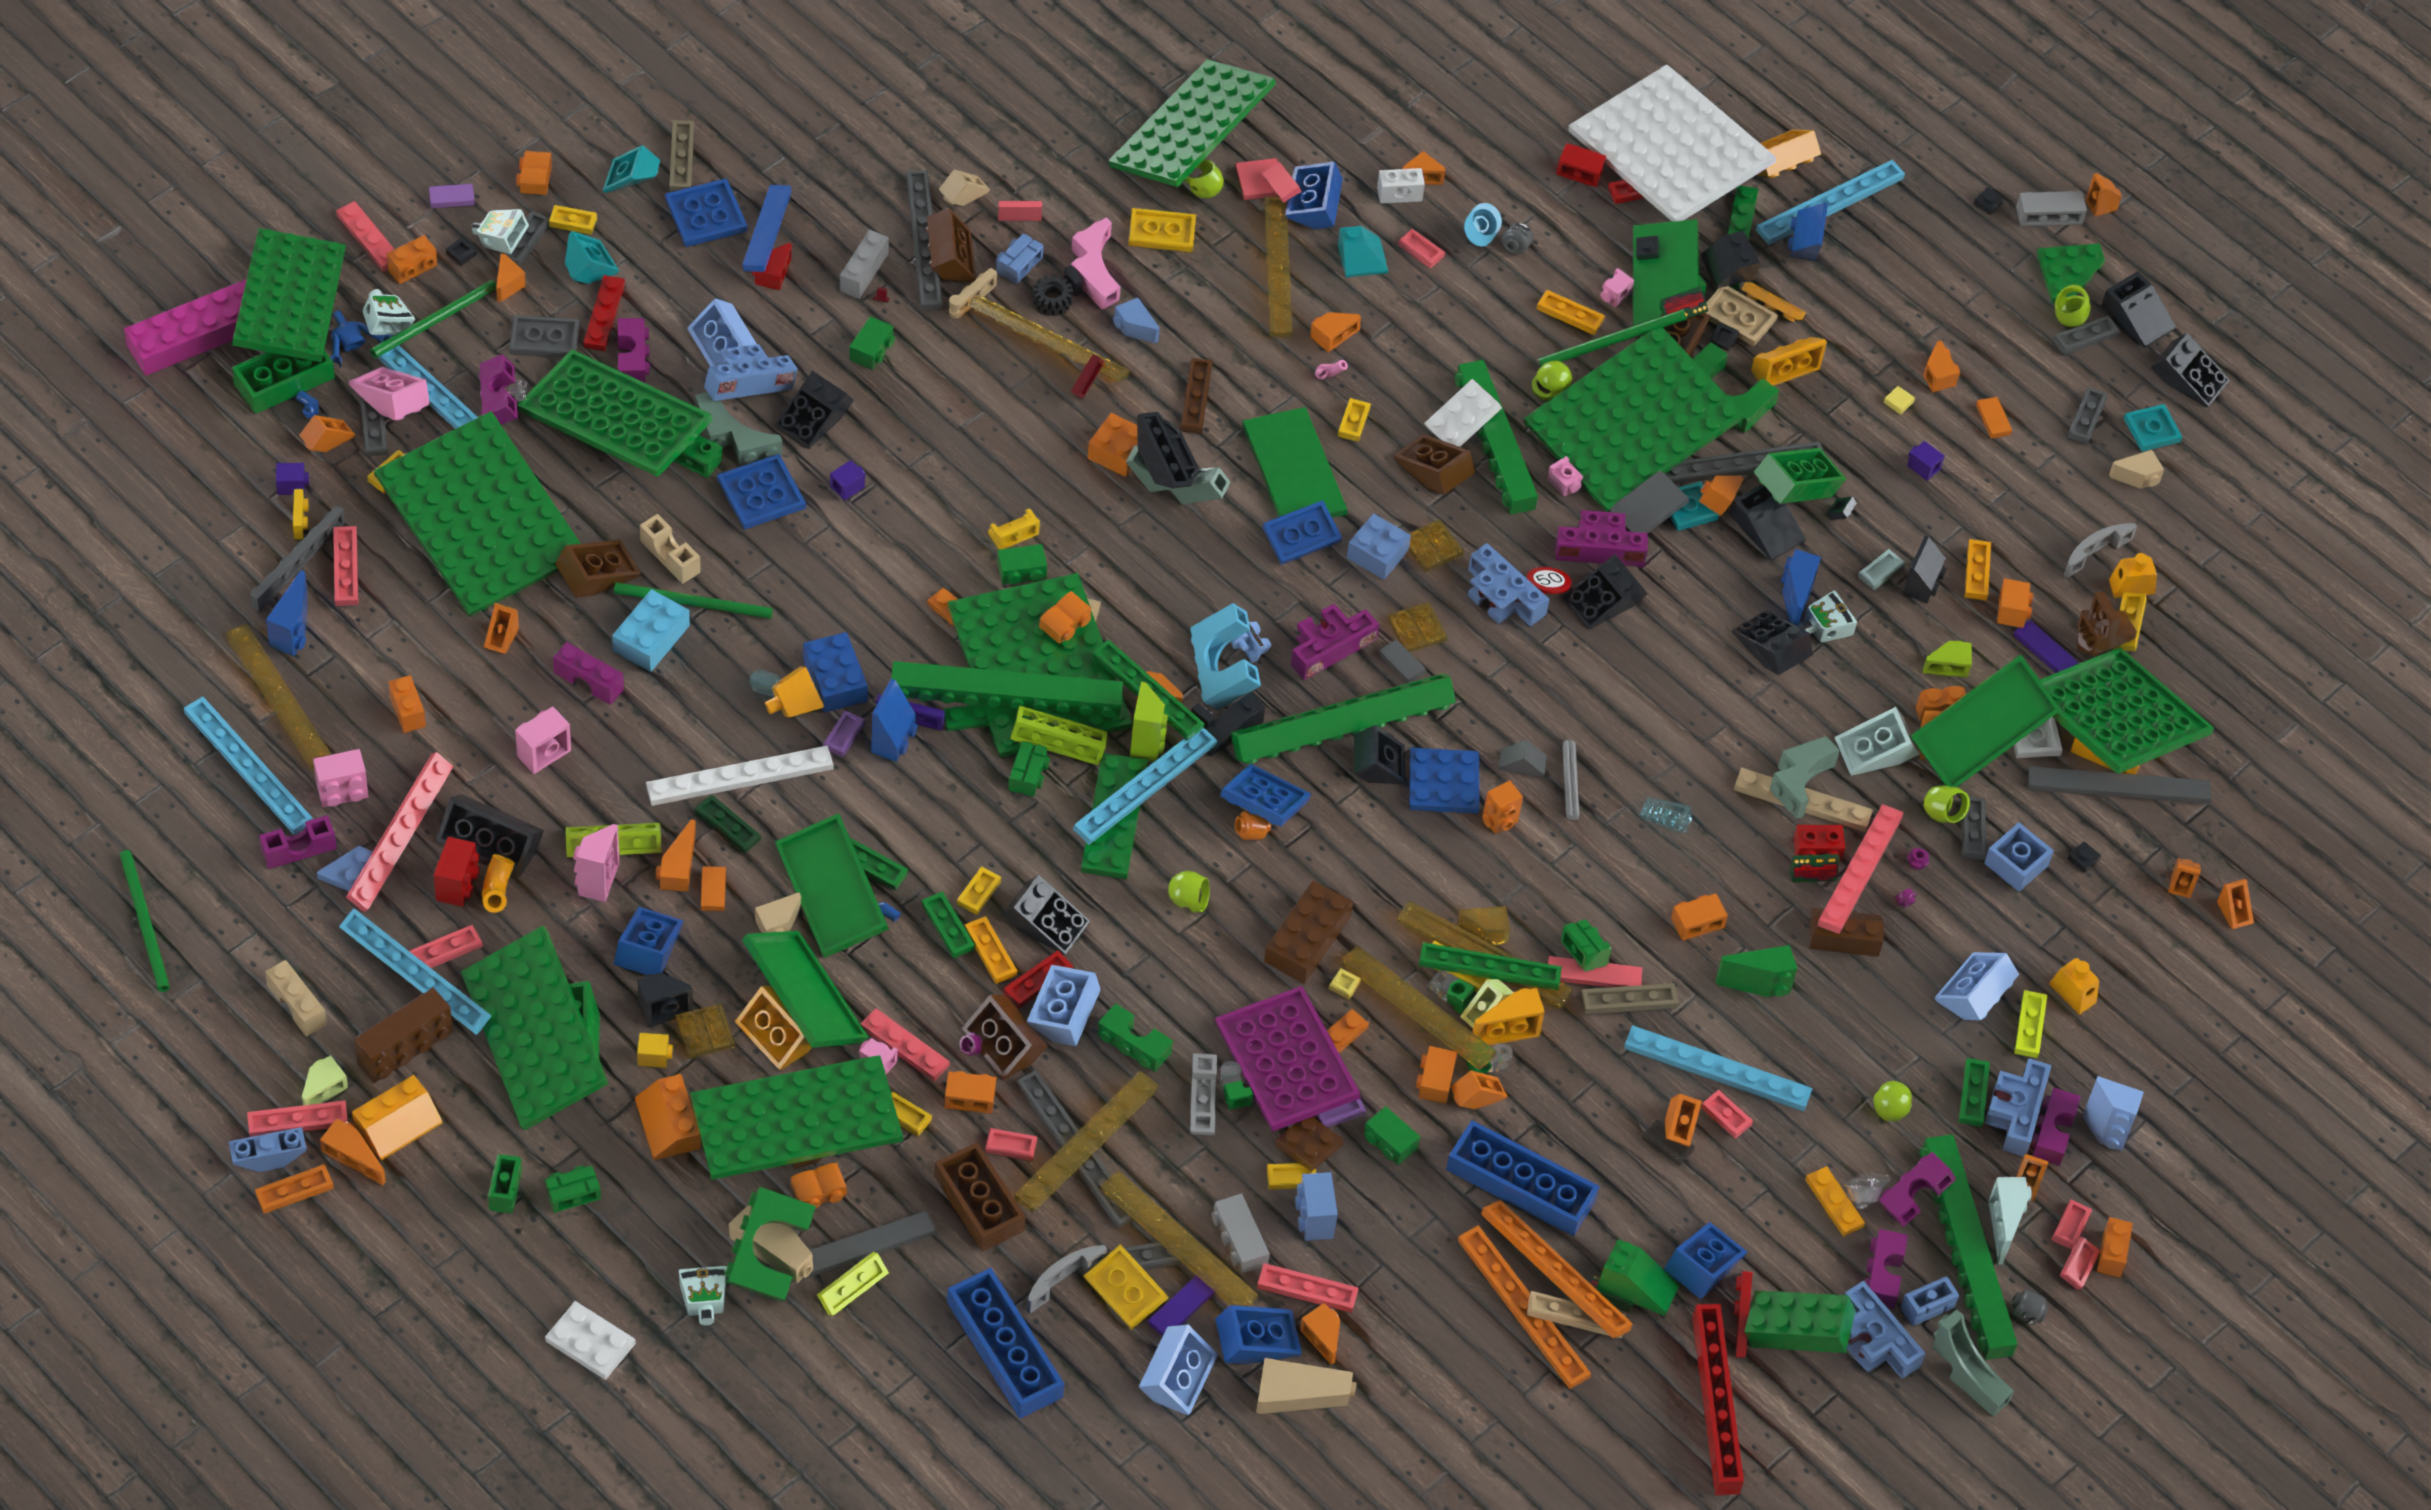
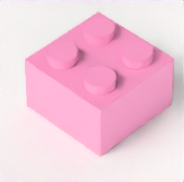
M554 707L541 711L535 718L529 722L522 723L515 730L517 757L533 774L571 751L570 724Z
M360 749L313 759L316 786L322 808L334 807L342 803L357 802L369 798L366 770Z

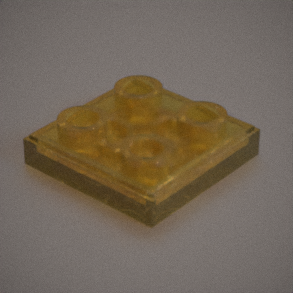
M1440 519L1408 533L1411 535L1409 551L1425 573L1463 556V549Z
M1429 602L1388 614L1387 620L1398 641L1409 652L1447 641L1448 636Z
M722 1003L675 1015L688 1059L735 1047V1041Z

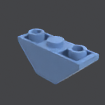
M302 1127L229 1141L233 1165L257 1172L283 1168L307 1150Z

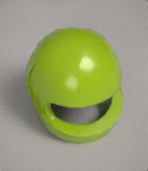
M1203 160L1195 168L1201 169L1202 173L1196 178L1188 176L1184 181L1190 185V190L1193 194L1203 199L1215 197L1221 191L1224 185V177L1220 169L1212 161Z
M2077 285L2065 287L2057 295L2055 301V315L2058 321L2068 327H2077L2084 324L2090 314L2088 293ZM2070 292H2079L2084 297L2075 295L2066 297V295Z
M1556 360L1542 365L1532 381V391L1535 396L1541 400L1549 401L1570 387L1573 379L1569 367ZM1539 381L1551 393L1545 394L1541 392L1537 387V382Z
M1936 786L1927 792L1923 804L1926 813L1934 821L1955 823L1966 816L1970 806V798L1960 788ZM1959 793L1962 798L1961 808L1956 815L1948 816L1953 803V795Z
M1193 871L1180 872L1169 882V897L1173 903L1181 908L1188 907L1194 913L1204 912L1210 896L1209 880ZM1201 888V900L1199 903V892Z
M1888 1081L1884 1083L1873 1097L1875 1110L1886 1121L1896 1122L1901 1120L1910 1112L1912 1107L1911 1091L1902 1082Z

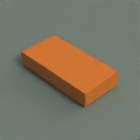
M1998 397L1977 400L1976 407L1990 438L2011 435L2012 428Z
M702 866L701 911H725L726 867Z

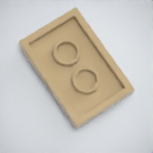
M1729 286L1719 288L1706 303L1708 312L1705 313L1710 315V322L1717 326L1722 322L1739 330L1740 335L1738 338L1753 347L1775 323L1778 316L1776 313Z

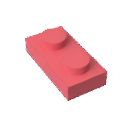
M1717 1090L1702 1103L1701 1108L1735 1139L1752 1126L1753 1120L1720 1090Z

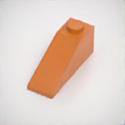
M696 820L689 821L663 855L661 866L656 867V880H660V890L688 892L696 835Z
M336 1118L320 1139L321 1152L384 1185L386 1182L384 1168L359 1131L352 1123L348 1121L343 1122Z
M2025 1154L2016 1177H2026L2027 1186L2031 1187V1201H2034L2048 1161Z

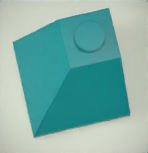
M643 145L614 158L602 191L609 193L653 179L658 173V166L661 160Z
M1362 226L1340 228L1338 248L1346 278L1388 274L1380 237Z
M573 231L569 233L565 266L569 271V276L574 281L591 284L603 279L604 275L612 276L619 272L618 267L601 240Z

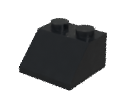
M1744 231L1722 236L1701 253L1700 257L1717 289L1757 279L1760 261Z
M1924 536L1909 569L1902 593L1927 604L1931 596H1936L1940 584H1937L1938 579L1943 580L1947 568L1943 567L1946 560L1945 556L1928 536Z
M1376 725L1354 735L1353 768L1357 776L1368 783H1405V745Z
M662 973L648 974L641 979H637L638 1006L647 1028L693 1014V992L690 984Z

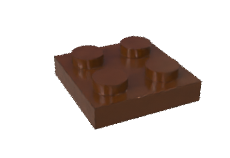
M1310 1117L1291 1126L1276 1139L1275 1146L1312 1172L1343 1146L1344 1139L1315 1118Z

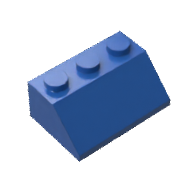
M1327 162L1294 167L1293 179L1302 192L1288 200L1286 217L1312 229L1334 227L1343 181L1336 163Z

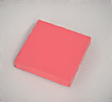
M1277 158L1235 163V170L1244 200L1278 196L1262 175L1264 171L1278 163Z

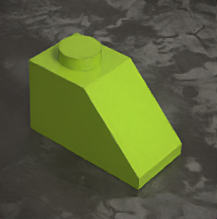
M1963 641L1946 642L1927 656L1923 673L1968 678L1972 666V643Z

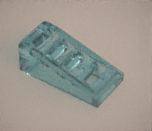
M1647 797L1640 813V818L1678 832L1686 833L1692 819L1691 806ZM1653 806L1656 807L1655 812H1654V813H1650L1651 810H1652V807H1653Z

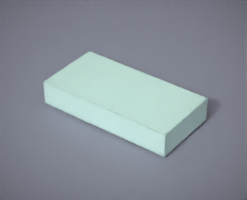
M1888 549L1861 570L1858 578L1870 588L1876 590L1901 570L1905 562Z

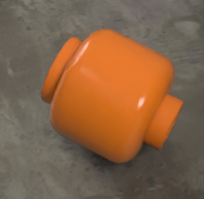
M1243 811L1235 820V831L1243 840H1263L1267 832L1271 830V823L1267 819L1259 815H1253L1248 811Z

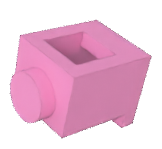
M1617 268L1614 272V277L1612 279L1608 278L1603 284L1604 290L1600 294L1602 300L1616 308L1632 293L1634 279Z
M1567 456L1549 466L1547 480L1563 497L1570 493H1575L1581 488L1583 476L1569 463Z
M873 1038L869 1041L866 1040L859 1049L860 1059L881 1055L886 1074L897 1063L898 1049L893 1047L890 1050L886 1044L877 1042Z

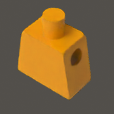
M2138 553L2135 558L2120 560L2109 578L2114 598H2121L2123 592L2146 593V595H2154L2156 593L2157 573L2152 558L2144 553Z
M803 666L798 667L773 685L771 689L775 697L764 702L770 715L781 710L785 717H793L824 707L807 668Z
M2075 958L2056 973L2049 985L2080 1015L2096 1004L2099 979L2089 970L2090 967L2087 962Z

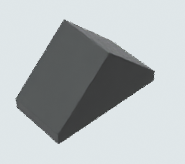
M1524 740L1501 749L1498 770L1544 777L1547 756L1528 740Z

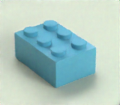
M651 589L612 635L613 652L651 672L690 626L689 609Z

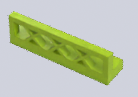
M1019 705L1010 739L1045 746L1048 751L1099 766L1106 747L1107 731ZM1022 716L1031 717L1033 720L1022 718ZM1046 723H1051L1055 727L1049 726ZM1068 729L1074 730L1077 733H1072ZM1090 736L1101 738V740L1092 739Z
M660 823L618 825L619 855L661 853ZM610 825L565 827L567 857L574 856L575 848L581 845L583 837Z

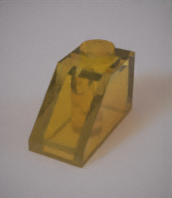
M1506 906L1459 910L1458 926L1483 944L1499 945L1508 943L1510 926Z

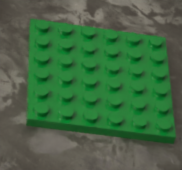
M2121 647L2040 679L2061 709L2053 718L2117 774L2211 735L2214 729L2212 725Z

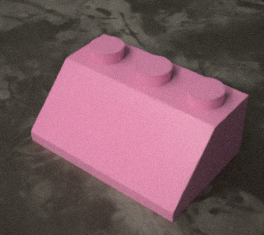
M612 824L583 837L581 845L576 846L573 859L576 860L574 872L577 873L575 885L578 886L579 896L606 902L619 867L618 825Z

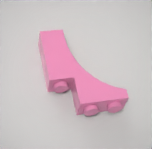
M1107 217L1093 223L1089 228L1077 232L1072 237L1071 250L1078 257L1071 265L1082 278V290L1102 310L1119 301L1121 287L1111 277L1102 259L1101 252L1103 247L1111 237L1112 222Z

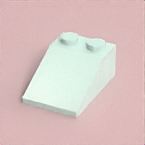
M1896 707L1835 737L1851 776L1899 765L1920 754L1915 743L1910 738L1911 733L1904 717Z
M1997 1177L1988 1200L1998 1265H2003L2022 1215L2027 1211V1202L2031 1200V1187L2027 1186L2026 1177Z

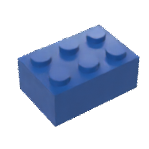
M847 632L803 643V661L824 705L822 708L823 713L867 702L868 685Z

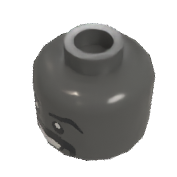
M1523 223L1510 225L1502 236L1504 248L1515 255L1524 253L1533 242L1531 229Z
M2025 1289L2022 1293L2017 1292L2011 1301V1305L2014 1306L2013 1315L2029 1325L2041 1323L2049 1307L2046 1305L2047 1300L2031 1289Z

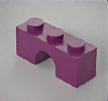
M618 318V349L631 350L629 353H618V371L646 383L645 375H650V362H645V358H650L649 344H645V340H649V327H645L644 318Z
M503 354L480 363L481 415L492 411L500 425L517 419V401L505 390L507 386L515 383L514 365Z
M568 642L553 657L554 674L572 684L578 677L583 679L591 687L592 695L609 705L624 690L623 673Z
M328 815L305 821V829L294 836H285L282 829L259 835L261 852L268 869L337 849L335 833Z
M2054 1087L2051 1095L2045 1096L2042 1109L2046 1110L2045 1115L2040 1114L2036 1128L2040 1129L2039 1135L2034 1134L2030 1146L2035 1148L2033 1152L2034 1157L2060 1166L2070 1135L2059 1131L2055 1125L2072 1126L2081 1096Z
M1931 1152L1928 1156L1922 1157L1910 1172L1903 1174L1897 1184L1887 1189L1879 1201L1884 1210L1904 1227L1921 1212L1913 1200L1918 1190L1930 1188L1937 1195H1940L1956 1178L1951 1169Z
M1879 1229L1877 1237H1872L1869 1251L1873 1252V1258H1868L1866 1272H1869L1870 1276L1869 1279L1865 1278L1864 1282L1887 1308L1894 1309L1898 1299L1901 1276L1890 1274L1885 1267H1901L1905 1256L1908 1235Z

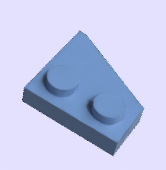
M358 846L319 870L317 879L350 891L373 851Z

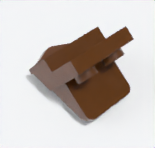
M2096 592L2091 609L2082 610L2077 624L2079 631L2077 650L2089 656H2096L2129 642L2136 637L2137 631L2127 614L2121 610L2115 611L2111 601L2108 600L2104 592Z

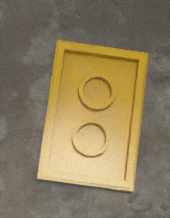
M1132 208L1128 246L1193 252L1196 214Z
M1121 1244L1083 1275L1084 1279L1131 1330L1168 1299L1167 1294Z

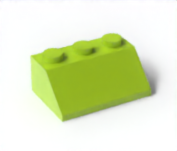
M1141 682L1133 720L1130 757L1155 762L1158 760L1159 754L1164 753L1168 715L1164 714L1165 704L1146 682Z

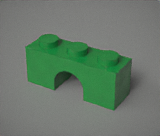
M1115 1003L1098 1022L1097 1035L1104 1042L1111 1043L1117 1047L1122 1054L1137 1060L1142 1067L1156 1072L1171 1055L1173 1040L1155 1028L1143 1037L1133 1035L1130 1031L1134 1026L1135 1015Z

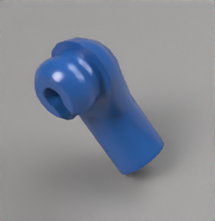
M303 390L300 391L296 399L305 405L303 414L310 419L318 414L319 402Z
M878 902L883 916L895 923L901 913L886 902Z

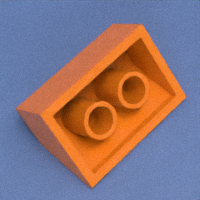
M682 1074L658 1079L635 1097V1103L653 1161L701 1149L699 1129Z

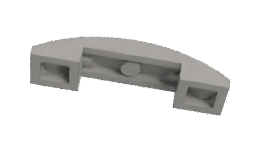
M2135 523L2113 525L2101 529L2083 540L2070 556L2064 573L2066 579L2082 570L2087 557L2111 543L2117 549L2133 540L2137 525Z
M1193 1053L1190 1134L1215 1135L1217 1055Z
M1098 1245L1080 1249L1055 1262L1034 1284L1028 1297L1027 1311L1031 1314L1048 1302L1050 1288L1080 1267L1087 1273L1107 1256V1247L1105 1245Z

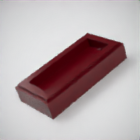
M1092 354L1070 392L1084 399L1105 361Z

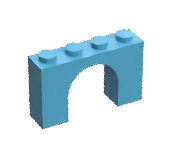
M1232 603L1190 627L1192 634L1191 642L1195 650L1194 659L1199 673L1198 680L1202 689L1201 697L1205 704L1219 710L1261 686L1258 668L1245 659L1222 671H1218V659L1224 647L1232 640L1250 631L1247 611Z

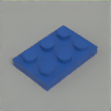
M1323 500L1265 522L1262 525L1281 565L1342 541V536Z

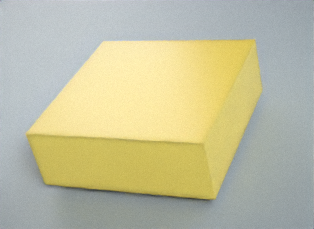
M1897 386L1885 397L1884 403L1901 415L1914 403L1915 397Z
M1340 968L1329 984V990L1349 1000L1359 986L1361 978Z

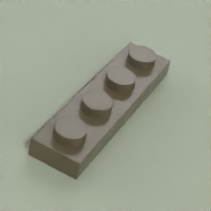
M673 120L670 192L692 187L694 121Z
M1675 983L1582 989L1581 991L1584 1014L1672 1009L1678 1007Z

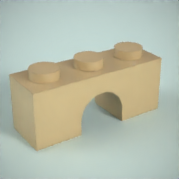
M658 514L640 525V542L682 584L701 573L700 556L686 542L679 546L673 538L672 528Z
M287 960L265 971L267 987L280 1003L283 1001L287 1003L292 1012L294 1022L306 1037L327 1025L325 1009Z

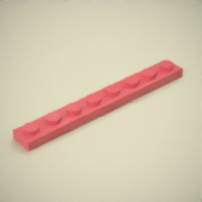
M437 752L429 757L346 896L348 900L363 912L370 908L454 767Z
M1882 804L1818 921L1819 927L1840 934L1898 828L1904 812Z

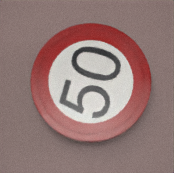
M1538 567L1530 570L1527 574V579L1544 595L1546 593L1560 594L1566 592L1571 587V578L1565 572L1556 568Z

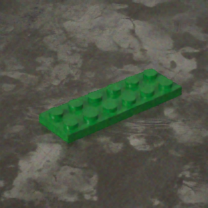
M1103 753L1092 810L1145 770L1148 760ZM1140 805L1090 845L1085 844L1081 865L1082 873L1127 879Z

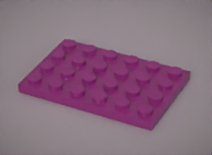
M1303 986L1215 1018V1024L1248 1087H1251L1253 1096L1272 1132L1360 1099V1092Z

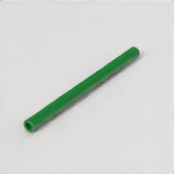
M493 280L488 281L370 349L372 357L375 359L490 294L496 290V283Z
M1684 309L1538 358L1540 366L1555 360L1563 362L1646 334L1651 330L1687 320Z
M618 582L615 583L614 587L615 594L644 598L652 589L682 605L772 619L773 608Z
M124 850L120 853V858L159 992H165L170 989V985L132 852Z

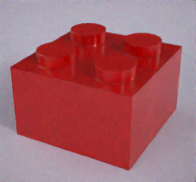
M452 837L447 838L434 872L436 901L464 907L466 898H471L473 879L477 880L480 873V866H477L479 853H476V844L474 842Z

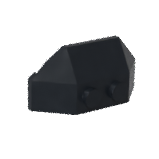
M1159 412L1138 414L1137 448L1154 483L1171 489L1192 486L1199 467L1182 432L1169 421L1163 419Z

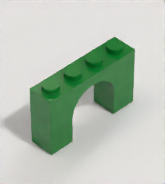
M1709 343L1693 360L1713 379L1725 368L1728 354L1713 343ZM1762 378L1748 392L1742 395H1727L1745 414L1744 419L1733 427L1743 433L1749 430L1776 404L1779 389Z
M759 1187L756 1192L752 1191L747 1205L751 1206L748 1216L744 1215L739 1229H742L743 1232L741 1238H736L732 1252L735 1253L733 1262H728L724 1276L727 1277V1284L783 1302L793 1276L769 1269L757 1260L753 1252L754 1235L762 1225L768 1223H779L806 1232L809 1229L816 1206Z

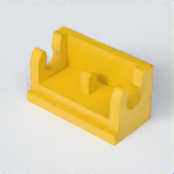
M1030 508L1025 510L1026 514L1023 517L997 527L994 523L990 524L991 529H988V534L998 549H1006L1039 535L1040 520Z

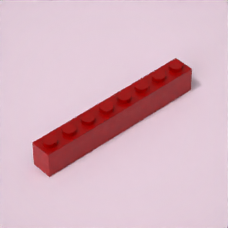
M1696 1305L1692 1322L1715 1496L1740 1495L1744 1476L1721 1305Z

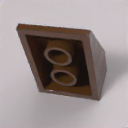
M1702 313L1663 328L1692 357L1710 319V315Z
M1423 434L1393 455L1394 460L1423 485L1443 495L1475 473L1469 450Z
M621 540L566 545L555 563L576 598L597 595L615 587L616 582L625 583L641 575L640 570Z

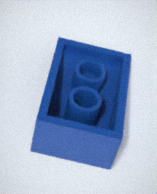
M1821 203L1798 210L1796 217H1792L1790 229L1794 230L1793 238L1789 237L1787 250H1791L1790 257L1811 261L1816 260L1823 242L1828 203Z
M1795 549L1793 557L1788 556L1781 582L1785 583L1782 593L1788 620L1790 623L1799 626L1815 582L1821 557Z
M300 570L266 619L269 646L293 657L306 643L308 592L306 575L303 570Z
M891 679L872 713L871 753L897 762L900 755L906 753L909 745L908 740L910 737L913 738L915 736L918 725L915 724L916 714L894 679Z
M638 907L618 941L613 965L644 975L662 973L684 920Z
M1709 1222L1676 1248L1664 1270L1672 1278L1689 1289L1693 1295L1703 1299L1746 1255L1747 1251Z
M1230 1305L1215 1318L1225 1363L1251 1364L1264 1362L1265 1358L1278 1360L1302 1355L1292 1310Z

